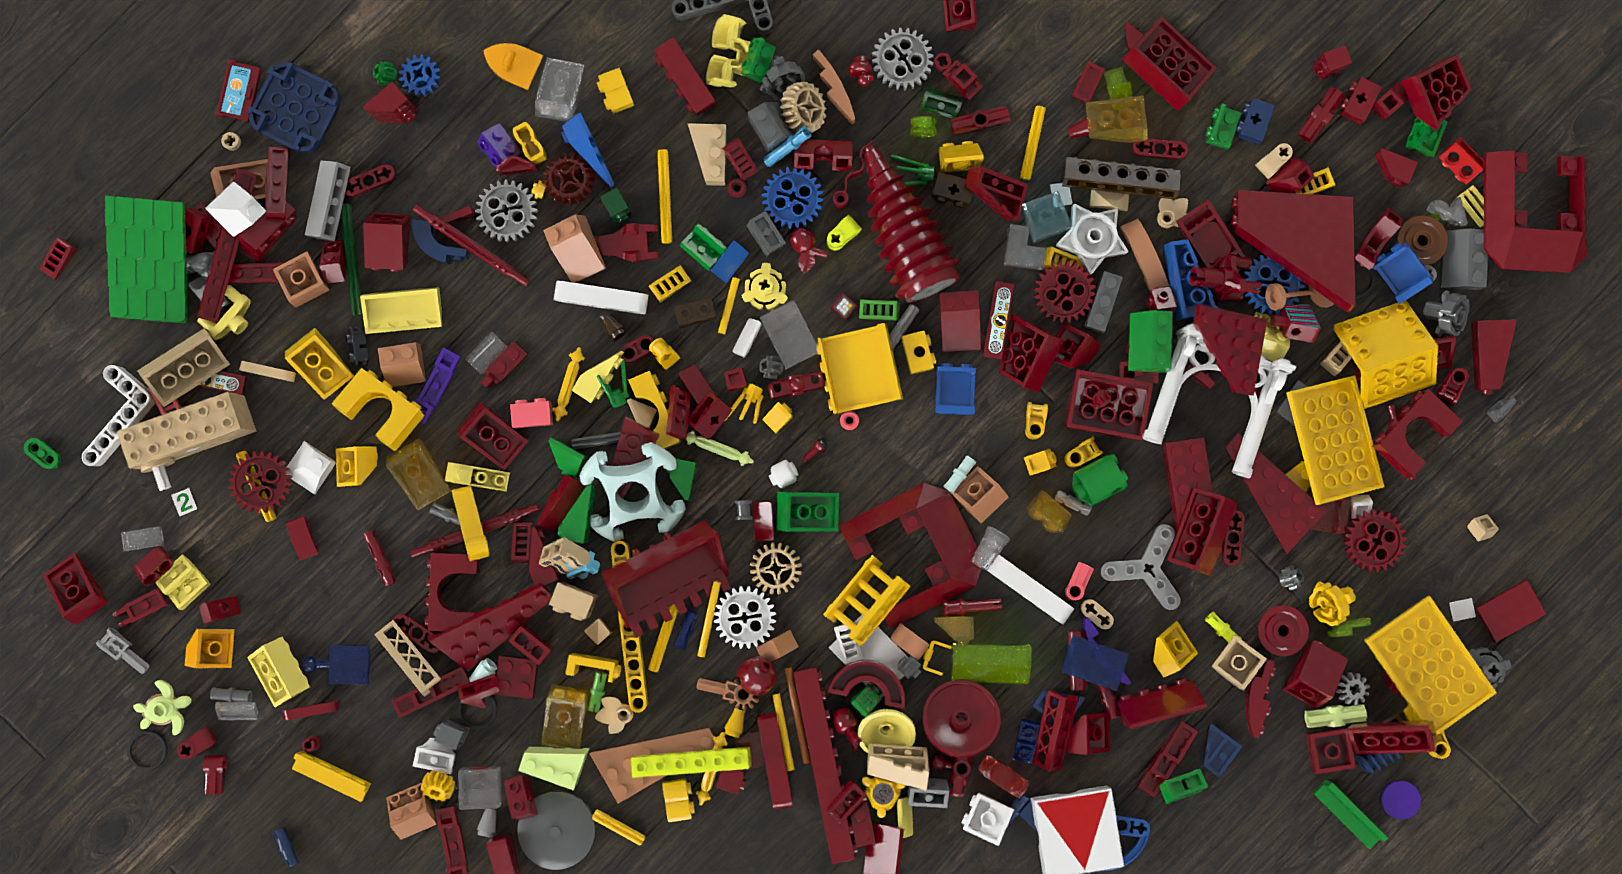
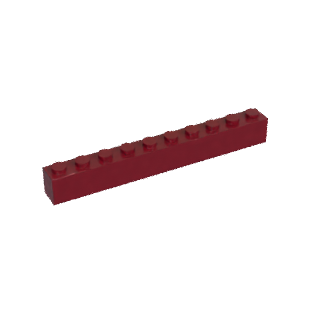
M816 666L793 671L831 861L832 864L855 860L854 854L858 853L856 842L851 841L850 835L854 834L852 822L848 823L846 818L840 824L826 811L842 791L844 784L840 785L839 777H842L840 765L836 766L835 758H838L836 746L832 747L831 739H834L833 728H828L827 720L831 719L829 709L824 708L823 701H827L825 689L821 690L819 682H823L821 670L817 671ZM843 802L840 803L844 809L847 808ZM836 808L835 811L841 816L842 812Z

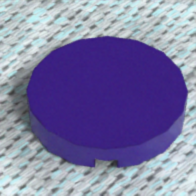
M1392 781L1381 792L1382 808L1395 819H1409L1420 808V793L1415 786L1407 781Z

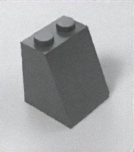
M764 102L747 112L749 123L768 154L784 143L788 136L797 133L793 129L788 128L789 123H784L785 116L781 115L783 109L780 108L783 105L782 102Z

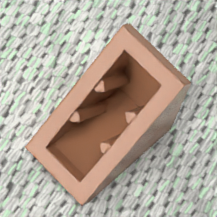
M788 630L757 646L756 649L761 657L771 662L799 646L791 630Z

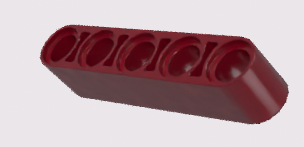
M776 713L757 716L773 809L792 807Z

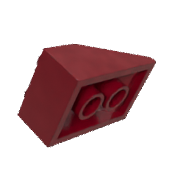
M978 290L939 293L942 352L981 350Z
M482 402L478 404L457 429L461 439L503 470L507 468L529 442Z
M76 553L43 575L62 617L74 625L79 624L108 603L101 588Z

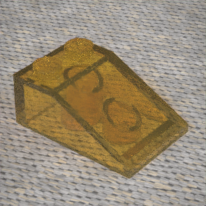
M1144 96L1086 103L1089 138L1126 143L1148 141Z
M420 438L386 457V467L417 510L451 492L430 452Z
M551 685L546 701L541 745L562 749H580L590 691Z

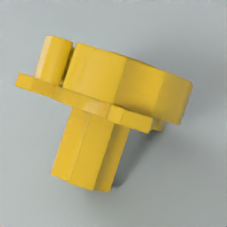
M1320 581L1316 584L1313 594L1309 597V605L1311 608L1321 606L1313 611L1314 616L1320 622L1335 626L1346 621V616L1350 614L1349 604L1355 601L1356 596L1353 589L1349 586L1340 589L1337 585L1332 587L1329 582L1322 583Z

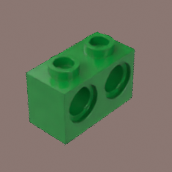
M1200 769L1167 780L1159 785L1166 804L1199 793L1208 787Z

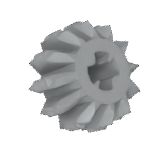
M1348 672L1347 677L1341 676L1343 682H1339L1338 686L1341 687L1336 689V693H1342L1339 699L1345 700V704L1348 705L1351 702L1353 705H1358V700L1364 702L1363 695L1369 696L1365 689L1370 688V685L1364 684L1367 679L1365 677L1360 678L1359 673L1353 675L1351 672ZM1351 686L1356 687L1355 692L1350 690Z

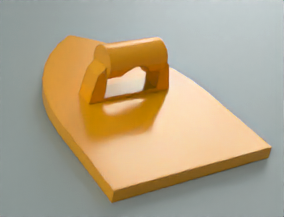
M498 44L483 50L489 66L499 77L526 90L529 89L543 58V55L516 44Z

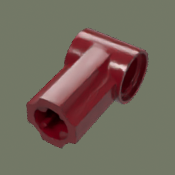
M206 755L204 757L203 771L206 773L205 794H223L224 773L227 770L228 764L226 756Z

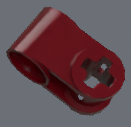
M1463 368L1449 370L1435 395L1438 398L1445 399L1450 402V405L1454 406L1469 379L1468 372ZM1456 372H1458L1461 377L1458 382L1454 379V374Z
M206 726L182 742L177 748V753L180 758L189 759L211 748L218 741L209 727ZM190 746L191 750L187 753L186 750Z

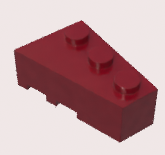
M970 167L965 186L1004 220H1019L1029 184L984 167Z
M286 202L285 218L265 217L264 213L257 221L238 235L241 250L257 263H260L288 227L295 223L297 219L296 209Z

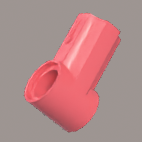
M1078 562L1070 582L1065 588V596L1069 600L1075 601L1083 597L1084 590L1094 568ZM1073 586L1079 590L1077 597H1073L1070 594V589Z

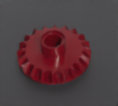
M1276 606L1265 612L1260 618L1258 636L1264 648L1272 654L1278 656L1293 655L1303 648L1308 639L1309 629L1307 621L1302 613L1293 607ZM1281 625L1286 629L1282 636L1278 633V628Z

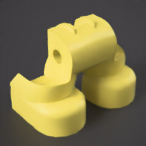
M724 14L717 20L712 36V47L722 50L732 49L737 51L736 59H728L718 55L711 57L706 73L707 85L730 88L737 85L733 81L734 73L742 75V62L747 58L750 41L740 38L741 31L744 25L747 24L741 18Z

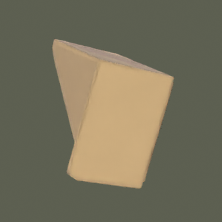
M1488 514L1474 518L1467 526L1478 542L1493 537L1499 530Z
M601 618L584 630L597 645L612 633Z

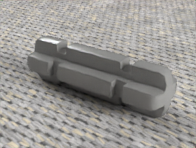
M1058 491L1055 496V501L1063 502L1065 506L1076 511L1080 510V513L1088 515L1092 509L1089 504H1083V501L1071 495L1067 496L1063 491Z

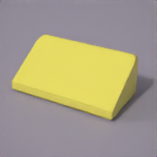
M902 796L897 799L898 827L904 829L903 838L913 835L912 806H908L907 796Z

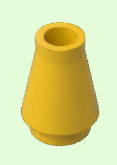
M734 708L731 717L724 727L726 735L739 738L743 731L745 711Z

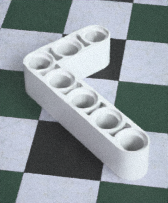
M107 366L103 371V376L107 382L128 400L83 452L82 461L88 466L103 465L121 444L116 431L119 423L122 429L138 424L155 404L148 388L127 370L119 366ZM117 370L118 376L114 379L112 374ZM129 382H131L133 385L130 391L127 390V384ZM146 394L147 401L143 404L141 397ZM131 409L134 410V416L132 418L129 417V411ZM108 438L109 445L105 448L104 440ZM93 453H95L97 456L95 462H92L91 456Z

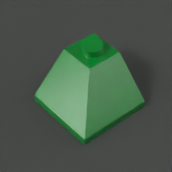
M550 437L549 443L558 468L563 470L561 474L571 478L573 476L578 478L589 458Z

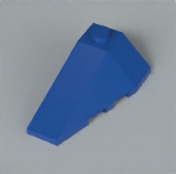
M578 113L562 126L564 132L561 134L566 144L570 142L575 151L613 190L616 186L582 114Z

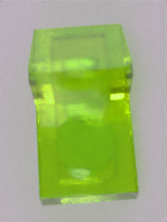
M1119 67L1104 72L1103 76L1114 110L1132 105L1130 81L1127 82L1123 68Z

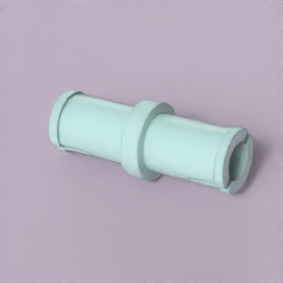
M966 456L960 466L954 469V474L944 487L951 493H954L960 483L966 480V475L976 462L969 456Z

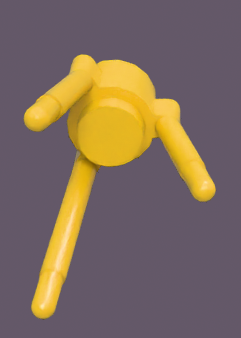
M749 384L748 388H744L742 394L732 405V412L745 397L747 402L739 417L740 420H743L750 403H755L757 400L753 423L756 424L761 401L764 397L761 395L763 389Z

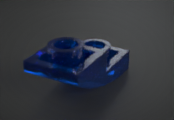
M1021 718L1013 760L1032 763L1040 722Z

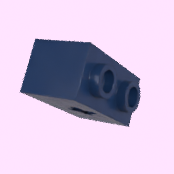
M1252 98L1249 103L1246 102L1242 110L1244 114L1243 120L1239 121L1236 131H1238L1237 138L1259 145L1264 139L1275 105ZM1253 117L1255 118V122H1257L1256 124H1252V123H1253V120H1252Z

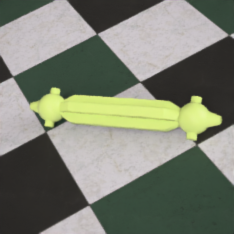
M694 430L688 432L685 438L688 445L695 442L701 448L731 460H739L741 466L754 462L747 451L741 454L734 448L711 439L708 440L704 436H696Z

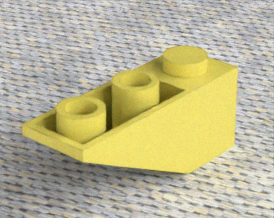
M620 351L580 375L572 391L590 403L595 399L599 400L605 391L597 379V375H600L605 384L608 385L614 376L612 374L614 368L618 369L623 361L621 357L624 352Z
M448 462L445 481L507 491L510 473Z

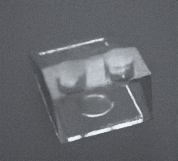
M552 58L546 59L535 100V116L568 122L575 116L584 64Z
M794 300L760 316L786 369L820 352Z

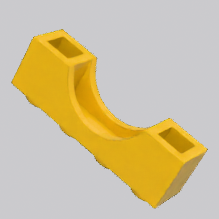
M648 371L629 379L628 381L635 397L653 402L658 409L659 421L653 430L659 434L656 445L667 449L680 443V439L666 434L669 409L667 410L665 406L667 399L664 392H659L657 385L660 383L656 374L652 375Z

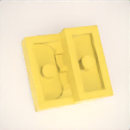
M183 554L155 582L161 591L168 595L177 608L182 611L211 585L196 566Z

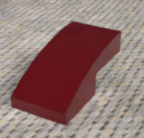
M305 516L286 522L289 536L300 561L317 555L319 550L312 538V531Z

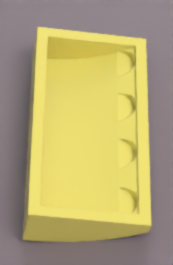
M439 287L363 294L360 296L365 334L442 327Z

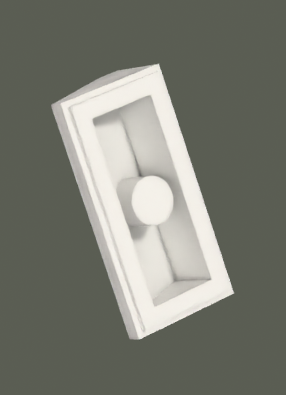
M748 319L733 349V353L746 358L762 326L760 321Z

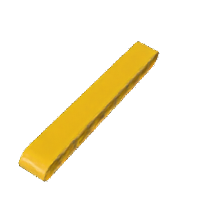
M617 541L612 545L613 567L631 558L630 546L627 542ZM618 544L625 546V553L623 555H619L616 552ZM618 611L629 706L634 712H642L648 705V694L641 636L636 638L632 631L625 629L622 617ZM629 640L636 642V650L628 649L627 643ZM632 659L639 662V668L636 670L632 669L629 665ZM639 679L642 683L641 688H634L632 680ZM635 698L643 700L644 706L642 708H637L634 705Z

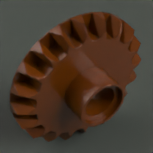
M1416 216L1407 220L1401 226L1396 240L1401 244L1407 241L1423 265H1430L1438 261L1444 255L1448 245L1445 228L1439 221L1429 216ZM1418 237L1424 240L1423 246L1418 244Z

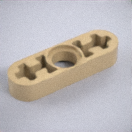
M241 361L239 369L294 382L296 376L295 372Z

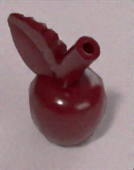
M798 228L790 236L789 240L793 249L800 254L799 268L802 273H806L814 266L815 255L827 257L828 251L814 246L816 237L807 229Z
M841 708L833 715L834 726L840 734H846L852 749L856 751L858 744L862 742V739L855 731L859 725V720L851 709Z

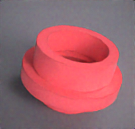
M846 411L840 417V424L846 430H853L859 424V417L853 411ZM851 417L853 423L847 424L846 418Z

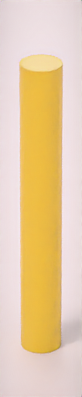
M733 277L718 330L720 334H725L740 281L738 278Z

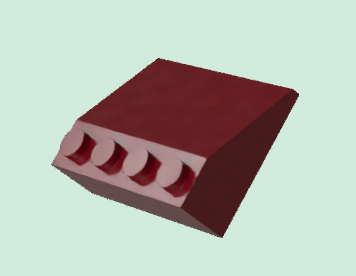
M1162 16L1122 59L1177 111L1194 96L1217 69Z
M1076 370L1064 428L1142 441L1153 383ZM1104 389V392L1108 391L1112 397L1111 401L1104 407H1096L1092 402V397L1095 393Z
M1186 678L1177 679L1175 684L1168 685V683L1159 684L1157 689L1151 691L1149 688L1139 690L1137 695L1119 696L1120 699L1116 700V705L1121 715V722L1130 729L1207 707L1194 682Z

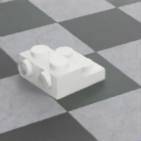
M979 792L977 796L973 795L969 806H972L969 814H965L962 820V824H964L963 830L999 846L1014 809Z

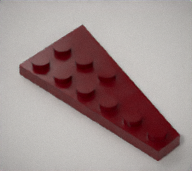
M1239 433L1225 447L1234 464L1243 440ZM1257 451L1252 466L1251 478H1242L1287 554L1327 511L1320 505H1316L1315 500Z
M538 583L520 592L517 597L510 600L505 599L494 608L489 607L464 619L461 624L453 628L450 626L444 629L445 632L436 636L435 634L429 636V642L469 672L551 601L553 593L543 584Z

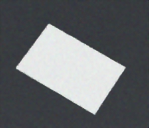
M861 615L854 623L857 625L864 615ZM877 627L865 643L860 646L863 656L861 660H874L888 666L900 680L904 675L898 670L901 667L898 662L904 656L907 659L908 657ZM846 630L842 635L851 633V630ZM850 637L842 639V643L851 641L852 639ZM836 640L829 648L844 663L838 640ZM855 644L845 646L844 649L847 650L854 648L856 646ZM857 651L846 654L847 657L858 655ZM863 681V683H864L865 685L868 684V683H869L871 686H872L873 684H875V683H872V682H864V681ZM875 684L882 692L880 696L883 697V690L877 684Z

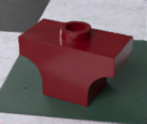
M957 60L942 74L968 101L983 88L977 80L978 76L965 63L961 64Z
M236 595L199 605L204 624L241 614Z

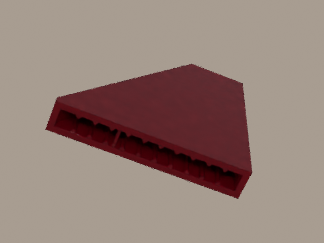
M1238 190L1235 197H1232L1231 208H1234L1231 226H1234V233L1345 312H1350L1355 306L1353 197Z

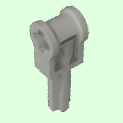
M111 627L107 629L105 636L96 642L100 649L108 653L115 660L124 659L141 674H144L150 667L148 663L129 649L132 644Z

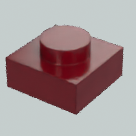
M742 367L724 372L729 392L748 387Z

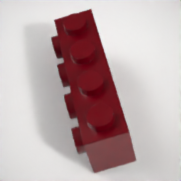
M671 38L654 50L656 54L654 57L659 67L664 66L666 69L665 76L670 83L674 81L677 86L675 91L680 98H685L687 101L685 106L691 114L695 113L698 117L716 105L715 99L674 38Z

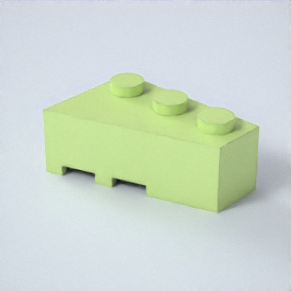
M528 747L523 755L518 771L574 790L580 778L589 748Z

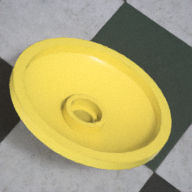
M889 709L878 710L867 715L859 724L857 734L862 739L860 746L867 753L869 744L912 746L916 737L915 727L911 719L899 711Z

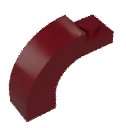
M1389 208L1383 212L1354 252V259L1360 266L1370 270L1375 265L1380 251L1400 228L1403 218Z

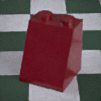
M372 213L363 223L365 268H371L374 271L390 269V271L399 272L406 267L408 262L410 215Z
M1314 640L1304 648L1282 690L1316 709L1334 697L1348 659L1343 657L1341 653L1327 648L1322 642Z

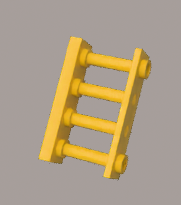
M873 555L865 561L863 567L823 614L833 623L837 619L840 620L851 630L848 636L860 646L865 643L910 588V585L898 575L893 580L880 569L883 563ZM874 574L888 585L882 595L867 583ZM862 589L876 600L869 610L855 599ZM849 604L864 615L857 625L843 614Z

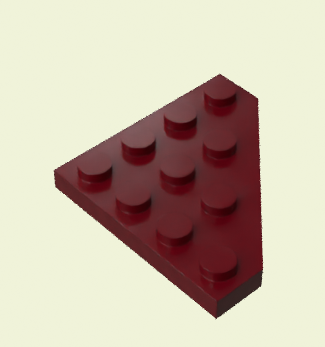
M1197 305L1193 325L1197 331H1200L1204 338L1203 342L1210 354H1213L1216 364L1223 376H1226L1229 381L1231 390L1235 393L1254 396L1268 319Z

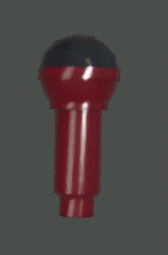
M816 440L813 445L814 447L804 455L802 460L807 463L816 454L825 451L827 448L825 440Z

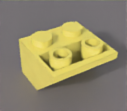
M1255 312V317L1268 319L1261 355L1270 361L1283 359L1290 347V339L1283 336L1280 327L1271 326V317L1269 315Z

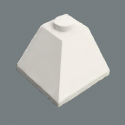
M232 182L205 208L233 237L251 226L266 212L249 193L235 182Z
M304 441L287 467L290 468V471L286 474L292 475V480L313 494H316L336 462Z

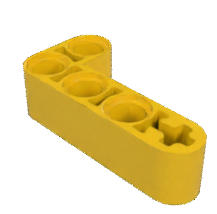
M471 486L453 489L452 495L469 561L489 557L487 541L483 534Z

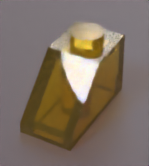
M973 616L933 617L934 622L952 639L958 640V644H969V640H974Z

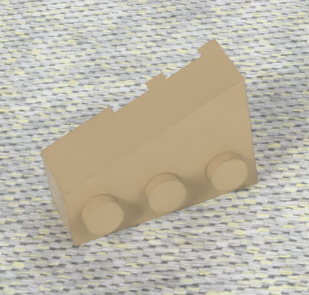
M688 124L706 185L725 186L726 154L722 148L727 145L726 124Z
M869 744L867 774L926 790L929 775L927 748Z

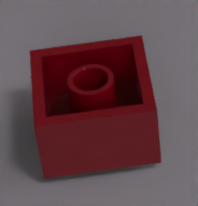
M1347 728L1305 734L1313 773L1320 774L1356 768Z

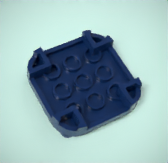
M286 62L274 67L271 66L267 71L269 75L252 107L249 106L248 114L252 127L261 134L297 152L312 153L322 143L339 110L341 94L330 82L295 66L293 63Z

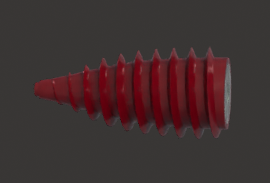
M875 146L866 148L864 150V157L869 174L867 187L871 188L872 192L867 197V202L874 204L868 212V217L877 219L872 225L871 231L881 233L875 240V245L885 246L879 257L883 260H890L885 266L884 271L895 273L890 280V285L901 287L895 296L897 298H905L907 302H916L947 289L960 279L955 266L961 260L960 258L951 259L949 253L955 246H944L942 242L948 233L938 234L936 227L941 221H931L928 218L934 209L922 208L920 204L924 201L925 197L916 198L912 194L916 186L907 187L902 181L905 175L898 176L892 169L893 166L889 165L878 148H875Z

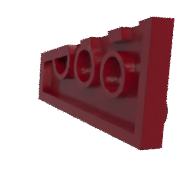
M625 416L612 466H625L645 461L647 456L643 455L642 445L650 442L655 444L659 434ZM631 481L622 484L617 489L618 495L622 499L632 484Z

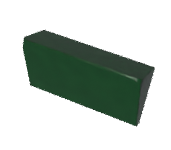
M927 88L920 109L952 119L957 118L963 98Z

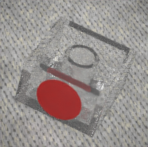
M501 766L462 767L458 770L459 810L499 808L502 805Z

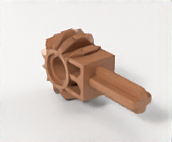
M699 678L697 682L698 690L721 694L723 699L729 700L730 704L737 701L736 709L742 704V709L745 711L747 703L750 708L754 707L751 700L756 703L759 701L752 694H749L747 699H742L739 696V690L743 688L737 679L734 682L727 680L726 684Z

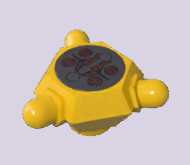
M864 777L862 779V784L866 786L865 792L872 807L876 808L875 810H877V815L880 818L885 817L886 810L891 809L901 795L900 789L906 786L879 777L874 779Z

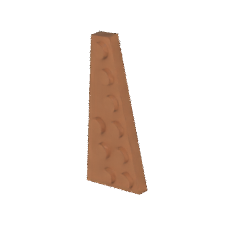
M704 728L594 751L589 754L617 803H620L666 776L632 778L631 758L633 756L711 750L716 744L710 728Z

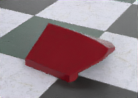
M513 155L496 167V171L502 176L538 172V167L533 162Z

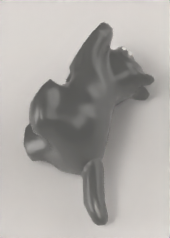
M186 252L187 274L198 272L200 276L207 279L214 252H201L198 254Z

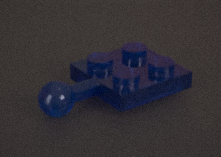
M329 645V661H317L314 657H307L303 660L302 667L307 672H313L317 668H329V684H369L370 645Z

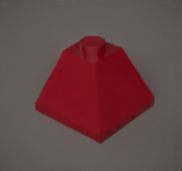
M1063 323L1056 336L1064 341L1054 361L1070 369L1091 362L1101 345L1091 335Z
M1107 712L1083 715L1071 729L1068 753L1088 755L1111 751L1110 720Z

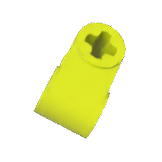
M847 215L828 234L827 246L834 251L840 250L862 228L850 215ZM832 238H839V243H832Z

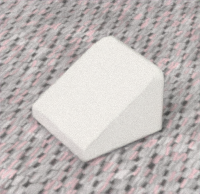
M1370 495L1350 496L1352 519H1357L1356 514L1363 517V511H1367L1370 515L1373 505Z

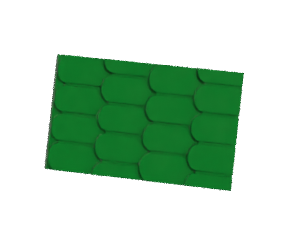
M105 196L110 317L188 324L185 203Z

